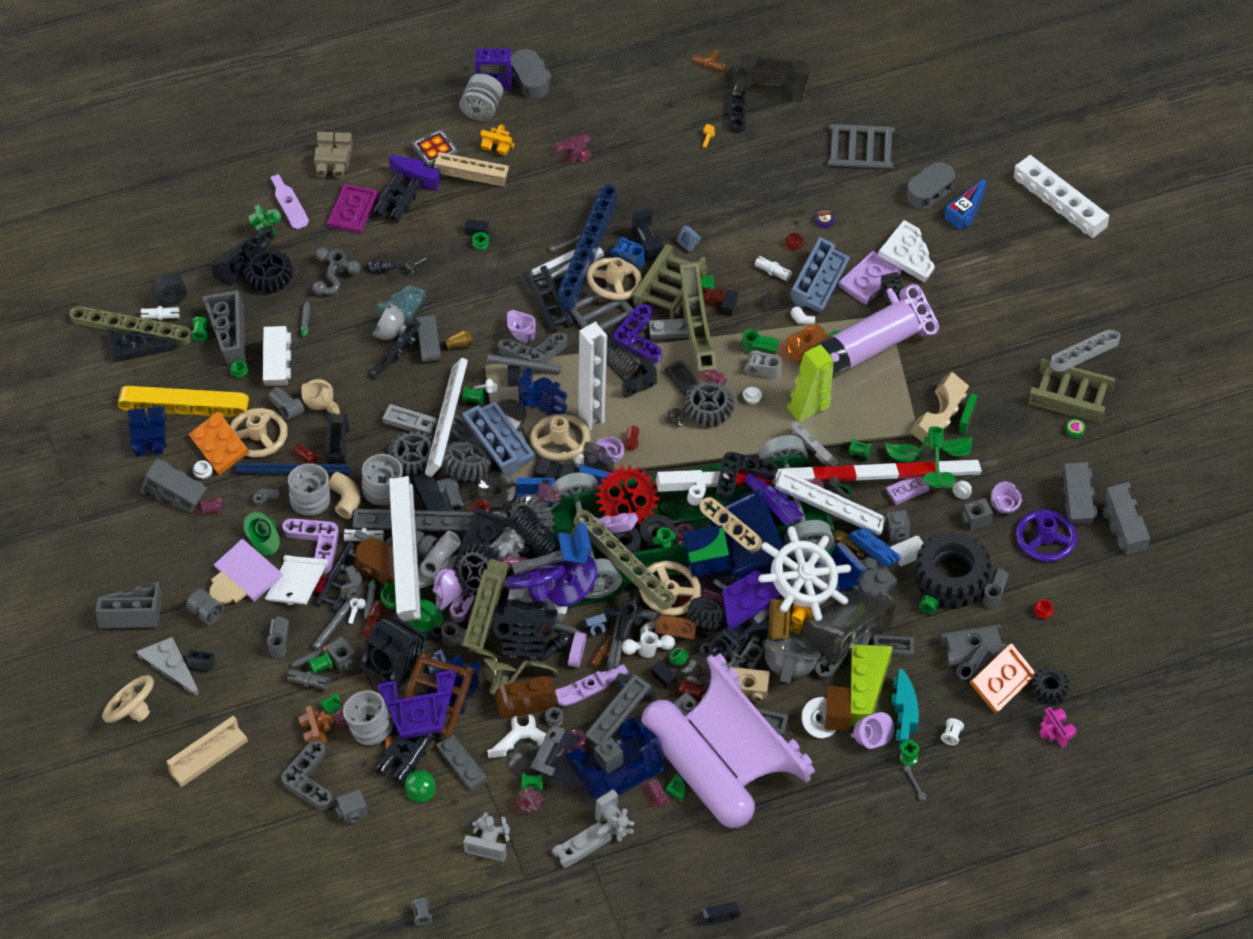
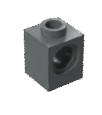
M986 498L964 504L961 518L963 523L967 524L970 531L992 524L993 512Z
M342 636L325 646L332 664L340 673L351 669L357 663L355 651Z
M612 738L594 747L595 761L606 775L623 765V752Z

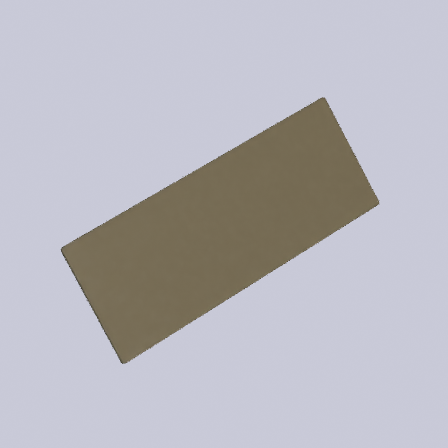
M865 318L757 331L759 335L779 339L776 355L781 358L782 374L777 379L752 376L746 373L744 368L749 362V353L744 352L741 348L743 333L711 337L717 369L697 370L693 363L692 348L689 340L656 344L662 350L661 361L654 364L657 370V384L625 398L622 396V384L625 382L606 364L605 422L601 424L600 421L592 424L590 442L588 447L581 453L586 461L585 466L613 473V468L619 472L621 465H623L624 470H627L628 466L631 465L632 471L636 467H639L640 471L723 460V456L727 452L757 456L760 448L769 440L784 435L795 436L792 433L794 429L791 425L797 419L786 406L792 400L790 394L796 388L795 380L801 373L799 368L804 353L812 349L816 344L828 339L830 332L835 330L843 331ZM642 345V346H634V348H636V349H639V348H642V347H643V345ZM897 345L833 378L831 405L825 411H820L798 423L823 447L850 444L853 439H856L857 442L913 436L910 431L916 420ZM628 352L640 364L641 358ZM579 353L555 356L546 363L561 366L560 373L520 367V387H508V365L498 363L485 366L486 378L491 379L493 384H497V392L489 393L490 404L496 402L506 416L520 422L516 430L523 431L526 443L535 454V459L520 466L519 472L505 474L501 470L504 487H515L517 477L532 478L538 460L542 456L538 455L532 448L530 434L533 427L541 419L556 414L573 415L578 418ZM681 360L701 384H704L705 380L708 383L714 380L715 384L721 382L722 387L727 386L728 391H731L734 398V410L731 417L727 418L726 423L721 421L720 426L714 424L713 427L709 424H706L704 427L702 423L696 425L695 421L691 422L689 417H686L683 408L684 396L665 373V368ZM636 365L635 369L629 375L624 376V378L631 376L637 370L638 365ZM631 367L625 374L629 373L633 369V367ZM748 387H756L762 392L761 400L755 405H749L743 399V392ZM569 423L570 437L580 445L583 439L582 431L578 426ZM550 424L540 430L538 439L550 434ZM613 437L620 440L624 447L623 457L616 463H605L599 460L593 452L598 439ZM551 442L541 446L546 451L552 453L572 451L566 444ZM570 459V460H564V461H554V460H551L552 462H556V463H560V464L568 463V464H573V465H574V462H575V461H572L571 459Z

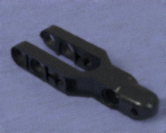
M803 588L799 590L800 593L807 595ZM793 603L790 605V614L792 612ZM769 615L759 624H753L749 628L744 622L732 630H729L728 626L725 627L711 641L708 650L709 655L715 657L720 653L726 658L750 637L768 635Z

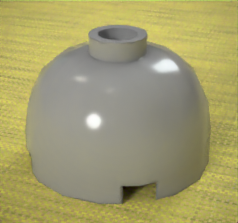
M389 303L372 335L382 340H392L397 335L401 336L406 328L403 325L405 320L403 312L395 305Z

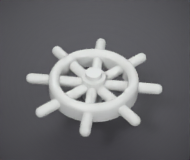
M791 526L788 528L791 543L785 545L780 551L766 542L762 544V549L773 556L774 559L771 566V574L760 575L758 580L761 583L774 582L779 593L785 598L780 606L782 612H786L792 603L802 607H811L814 619L821 621L822 614L819 605L824 603L830 596L843 605L848 603V598L835 589L838 582V574L850 572L851 567L849 565H835L831 556L824 550L829 542L828 536H823L818 545L808 541H799L795 528ZM794 553L797 563L788 558L787 555ZM803 553L810 555L807 562H805ZM817 561L821 564L822 568L814 567ZM783 564L793 571L783 572ZM826 575V583L816 576ZM812 584L817 586L823 592L818 595H815V591ZM805 586L807 595L799 592L801 587Z

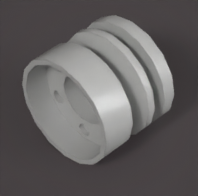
M486 74L471 76L459 102L462 112L478 121L492 119L503 95L501 83L494 77Z
M377 454L369 457L364 462L362 467V493L367 501L380 506L391 504L389 479L400 478L403 475L402 465L398 459L387 454Z
M303 464L291 471L288 476V486L292 508L297 513L303 515H316L327 509L330 504L329 476L326 470L319 465Z
M374 691L358 692L345 703L343 709L344 718L357 742L363 745H374L385 740L392 732L393 719L387 710L384 699L379 693Z

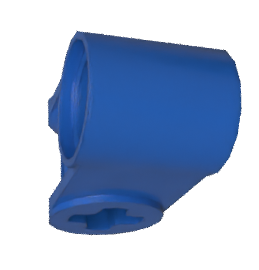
M619 238L615 248H612L609 252L612 258L625 260L636 268H640L645 264L644 247L626 238Z

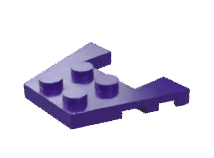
M454 670L436 673L437 693L398 700V689L395 681L377 684L402 739L442 732L456 678Z

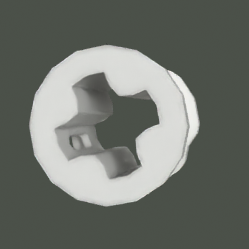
M950 718L946 721L947 727L945 733L941 735V740L948 745L954 746L959 742L958 736L960 731L963 730L964 724L957 719Z

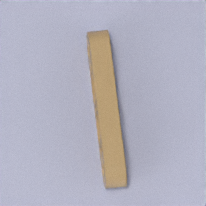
M707 497L702 500L700 509L720 528H724L726 533L748 551L755 552L760 549L762 540L754 531L715 499ZM708 504L717 510L715 514L706 507ZM728 514V521L724 524L720 523V516ZM738 525L742 526V533L734 535L733 529ZM746 535L756 542L755 545L750 544L745 539Z

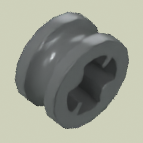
M552 707L546 711L545 720L547 725L559 727L563 723L564 715L561 709ZM551 715H556V717L558 716V719L553 720V717L551 718Z

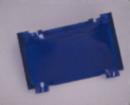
M760 490L750 492L723 505L724 508L761 538L762 544L766 542L778 551L784 547ZM722 514L719 522L722 524L726 523L729 518L728 514ZM709 518L710 525L719 529L720 527ZM736 526L733 529V534L740 535L743 531L742 526ZM724 531L727 548L733 560L729 571L731 577L735 578L736 582L755 570L764 574H771L773 556L764 551L762 547L755 552L748 551ZM746 535L745 539L750 544L755 545L756 542Z
M635 716L626 720L620 726L619 733L621 739L615 741V743L623 752V765L612 772L607 773L601 769L595 761V753L587 756L583 749L576 748L565 754L569 765L595 800L613 789L619 796L659 774L665 767V758L658 736Z

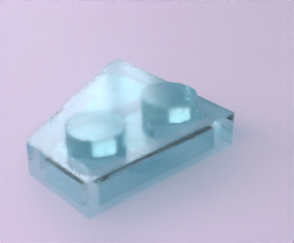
M409 285L402 289L401 292L392 295L391 299L384 304L380 302L377 305L378 310L384 312L388 304L391 303L403 312L406 321H410L425 299L426 291Z

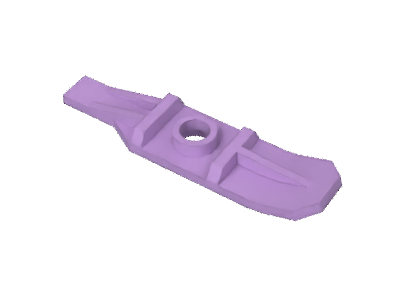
M279 174L270 177L276 188L275 197L292 228L299 230L307 227L309 220L292 188L283 183Z
M623 664L617 669L597 671L566 687L556 689L557 704L568 706L608 688L612 681L616 679L618 673L626 675L628 670ZM588 682H594L595 684L592 685V686H589L587 683H588Z

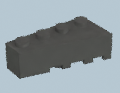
M239 290L202 296L227 365L232 364L236 360L246 362L244 303Z

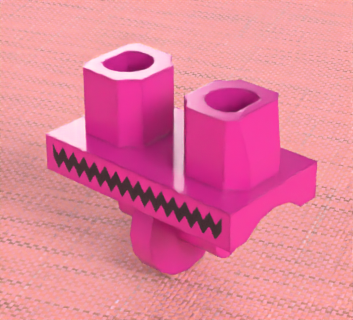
M1051 707L1045 709L1046 716L1043 718L1044 722L1040 724L1042 726L1039 732L1042 738L1049 737L1051 741L1056 739L1061 748L1067 746L1068 740L1076 735L1075 727L1073 724L1063 727L1061 723L1066 721L1067 717L1062 708L1054 711Z

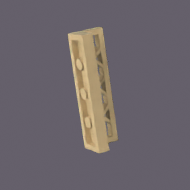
M439 152L438 158L435 161V168L440 169V174L505 187L509 169L507 165Z
M234 716L230 717L167 761L170 775L181 787L248 742L247 737L238 728L237 719Z

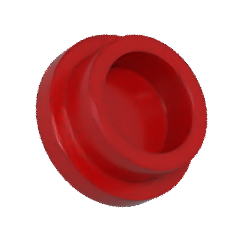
M1042 599L1034 605V613L1037 617L1046 619L1052 616L1054 608L1050 601Z

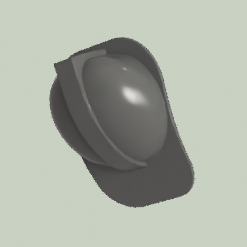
M809 627L807 630L803 628L800 634L789 630V639L771 640L767 638L763 644L768 667L774 673L781 675L780 681L790 683L791 678H801L808 675L815 668L818 659L821 658V644L811 637Z

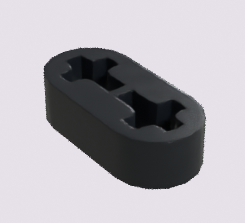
M736 902L711 906L700 912L702 923L707 926L732 921L741 916L739 905Z

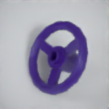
M1050 510L1033 511L1025 515L1017 524L1015 532L1017 545L1023 553L1034 560L1043 562L1059 561L1067 557L1075 548L1077 541L1075 526L1069 519L1058 512ZM1036 519L1038 523L1036 538L1027 545L1023 538L1024 528L1030 521ZM1056 520L1066 527L1069 537L1057 533L1058 524ZM1053 541H1057L1067 545L1063 550L1055 554H1042L1035 551L1042 543L1050 544Z
M549 564L521 574H512L504 580V587L508 589L527 588L529 597L532 598L533 602L542 601L548 598L547 582L562 576L565 573V567L560 564Z

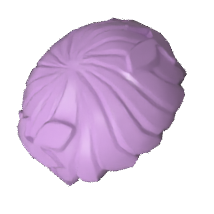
M605 437L604 439L597 440L593 452L602 462L616 463L623 457L624 447L623 443L617 438Z
M1010 482L998 483L991 492V503L995 510L1000 513L1015 512L1022 502L1021 493Z

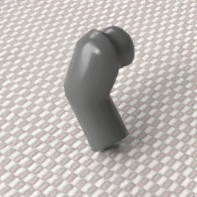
M262 488L254 494L253 502L256 505H261L270 498L279 499L280 489Z

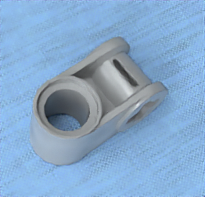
M751 351L749 353V362L745 365L744 369L746 373L752 376L777 379L782 374L781 358L775 354Z

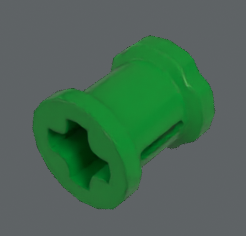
M195 317L192 319L193 331L191 332V338L193 340L204 341L207 339L206 328L209 321L206 318Z
M468 386L464 387L462 394L463 403L468 401L478 403V405L483 404L484 389L476 390L469 389Z
M853 439L849 455H858L868 460L872 444L860 443Z
M327 652L315 659H308L309 666L314 675L328 668L330 670L333 669Z
M907 740L901 745L900 761L903 765L913 766L918 761L919 745L913 740Z
M522 773V792L526 790H539V792H543V774L535 776Z

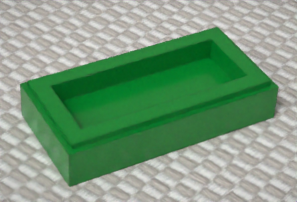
M971 394L968 398L960 420L959 434L966 435L976 408L978 395Z

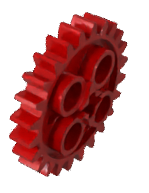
M621 465L619 472L613 468V475L607 472L606 476L608 479L601 478V482L604 485L597 486L601 492L596 493L595 496L601 497V500H598L596 504H602L598 511L606 512L603 517L620 515L617 510L618 506L625 505L628 508L627 514L633 513L628 500H623L622 498L625 495L619 485V481H622L626 493L632 494L630 501L636 510L637 523L641 526V519L645 520L648 518L647 514L653 516L654 513L651 508L658 507L653 503L659 500L658 497L654 496L659 491L652 488L656 485V482H649L652 476L645 477L646 470L641 474L638 473L639 467L632 471L631 465L628 466L627 470H624L623 465ZM628 479L636 480L637 487L635 489L628 488L626 484ZM612 487L618 488L620 492L616 498L611 497L609 494V489ZM638 496L644 497L646 504L642 507L637 506L635 503V499Z

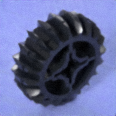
M265 248L264 252L258 250L257 254L252 253L251 258H247V263H244L243 273L245 281L251 289L255 288L256 292L262 290L263 294L266 291L270 293L273 290L279 291L280 287L285 288V284H289L293 276V265L290 258H287L286 253L282 254L280 250L275 252L273 248L271 251H267Z
M474 544L463 550L461 556L457 558L459 563L455 566L459 571L456 574L460 576L458 581L463 582L462 588H467V593H473V596H477L484 569L487 570L490 559L503 561V559L498 558L499 552H494V547H488V544Z

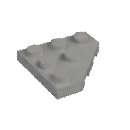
M797 421L791 425L794 429L792 433L801 439L803 438L806 447L813 453L817 451L815 456L826 466L829 464L836 466L839 463Z

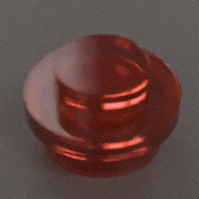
M791 233L786 238V246L792 250H798L804 245V239L799 233Z

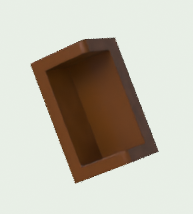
M827 686L825 695V729L849 731L851 688Z

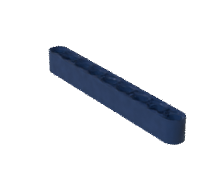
M606 184L601 187L558 291L559 304L564 310H571L576 306L586 282L587 270L594 262L617 205V190L614 185Z

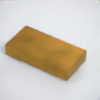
M785 598L770 599L768 639H789L790 607L786 612L780 610V606Z

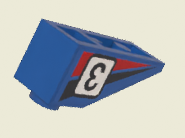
M983 179L946 206L945 219L957 229L962 230L964 227L972 224L985 194L986 180Z

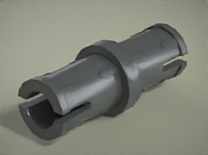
M290 669L288 673L296 676H288L289 682L304 684L308 688L313 686L327 690L329 686L324 684L330 682L329 677L314 675L310 671L306 673Z

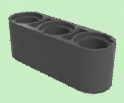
M435 315L417 317V320L421 322L418 334L422 362L441 360Z

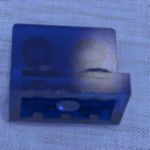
M843 542L836 544L831 558L836 566L849 565L851 570L847 573L838 574V582L835 589L838 592L859 585L867 570L865 565ZM816 562L814 565L815 568H822L819 562ZM826 575L816 576L826 583Z

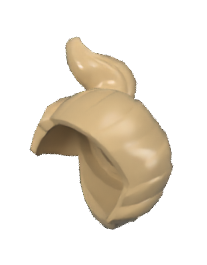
M315 379L302 385V399L307 407L313 410L327 409L332 415L340 414L339 406L333 402V388L330 383L322 379Z

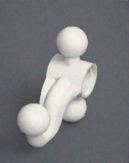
M651 619L650 622L641 627L640 642L627 639L622 643L621 648L625 654L631 655L638 650L642 657L651 658L655 655L658 647L664 650L672 649L675 645V640L671 635H664L661 639H658L655 633L649 632L656 627V620Z

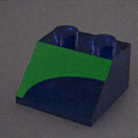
M723 525L684 532L686 564L691 577L730 570L729 553Z

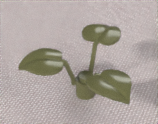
M473 648L468 649V653L477 652L491 658H484V661L493 670V682L489 691L492 694H495V691L500 686L513 683L525 666L548 668L558 676V671L555 668L540 661L525 659L516 671L510 665L499 663L497 658L502 659V656L491 650L483 649L479 651ZM503 670L516 672L510 681H508L509 677L502 675Z

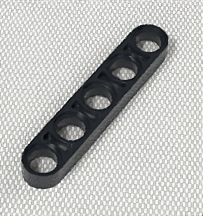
M735 64L731 67L729 128L733 133H741L745 130L747 69L743 64ZM737 70H741L743 73L736 74L734 72ZM741 83L743 86L735 87L734 84ZM740 96L742 99L735 100L734 97ZM735 109L742 110L741 113H734L733 111ZM736 122H739V123H741L742 125L739 126V127H736V126H734L733 124L736 123Z

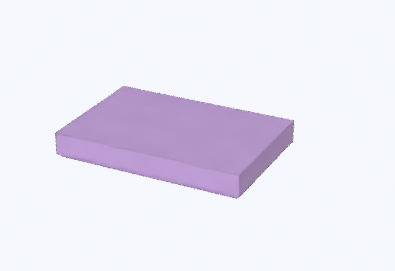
M872 251L838 282V287L867 305L881 292V276L893 272H898L900 275L901 269L878 256V253Z
M243 539L214 564L218 571H222L241 587L254 602L283 576L276 567Z

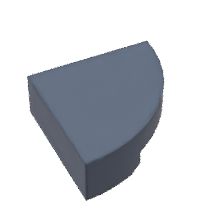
M442 649L436 651L431 658L447 663ZM428 666L429 674L442 671Z

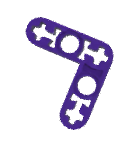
M641 304L633 310L615 331L614 338L626 351L641 359L647 357L650 363L656 364L662 359L661 348L638 335L652 318L651 307ZM630 323H636L638 326L636 328H630L628 325ZM636 343H640L643 345V347L636 349L633 347V345Z

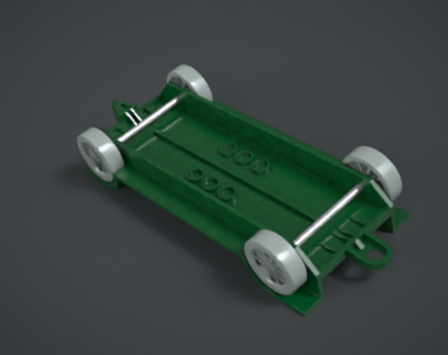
M793 435L779 436L769 440L760 448L758 453L759 458L775 462L778 465V469L815 467L814 461L808 459V452L803 439ZM730 461L728 466L732 467L733 461ZM721 463L680 471L701 470L702 472L720 471ZM745 464L749 469L755 468L753 464ZM587 473L568 474L559 478L551 486L550 494L553 506L549 508H552L551 515H554L552 521L555 523L552 526L554 530L552 534L557 537V540H559V533H572L575 526L573 521L578 511L586 510L597 519L603 518L606 513L605 511H598L602 504H596V502L601 500V497L595 495L600 493L601 490L597 488L598 482L593 475ZM652 475L649 482H656L657 475ZM627 480L628 488L635 489L637 487L636 480ZM619 481V485L625 494L622 498L623 500H628L632 512L635 513V507L630 501L632 494H627L622 481ZM810 482L827 490V485L821 486L820 482ZM839 483L838 487L850 496L849 500L851 501L852 489L846 484ZM657 484L652 488L658 490ZM749 485L735 486L733 497L728 501L720 500L716 496L717 487H706L703 499L707 497L715 499L761 538L762 544L766 542L780 551L785 545L791 543L788 528L792 526L796 530L799 541H808L818 545L823 536H828L829 542L824 550L833 560L838 559L834 546V526L830 513L789 495L788 499L800 507L799 510L804 516L799 522L790 523L789 526H786ZM724 486L723 492H727L728 486ZM612 487L609 489L611 497L616 498L619 496L618 488ZM689 490L659 491L654 494L655 497L659 498L658 501L653 502L658 507L651 508L654 515L665 516L674 524L676 539L670 548L661 547L647 550L641 544L640 551L632 553L646 568L656 562L672 561L688 567L692 572L774 558L764 551L762 547L755 552L748 551L724 531L729 555L690 563L688 553L700 550L715 541L719 535L720 527L701 511L700 505H692L687 501ZM638 496L635 499V503L639 507L646 504L642 496ZM708 504L706 506L714 514L717 512V510L713 508L712 505ZM618 506L619 514L628 513L627 506ZM722 514L719 522L722 524L726 523L729 518L728 514ZM579 518L582 522H587L585 518ZM636 522L635 528L640 534V525ZM736 526L733 529V534L740 535L743 531L742 526ZM654 531L652 535L656 537L657 531ZM746 535L745 539L750 544L755 545L756 542ZM548 536L542 543H540L538 547H540L547 539H549L550 536ZM550 539L549 542L542 547V549H544L553 539ZM625 539L619 540L624 546L629 543ZM591 543L589 556L594 559L597 565L596 581L590 592L582 600L569 606L570 608L608 601L621 594L627 584L633 583L593 543ZM794 553L787 555L788 558L797 563ZM803 553L805 562H807L810 555ZM619 557L622 561L628 562L626 558ZM665 568L668 577L683 574L677 570ZM633 570L636 575H642L641 572ZM655 571L653 574L659 579L658 574Z

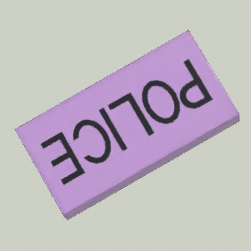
M923 477L907 478L886 488V493L895 505L929 491V486L924 483Z

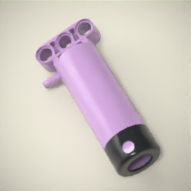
M910 285L903 288L899 293L900 300H898L892 288H889L887 293L892 303L891 305L814 346L816 347L821 344L832 357V379L916 333L926 337L938 331L939 324L919 286ZM909 290L912 292L913 298L909 296ZM917 307L921 309V315L918 314ZM925 324L929 325V331L926 330Z

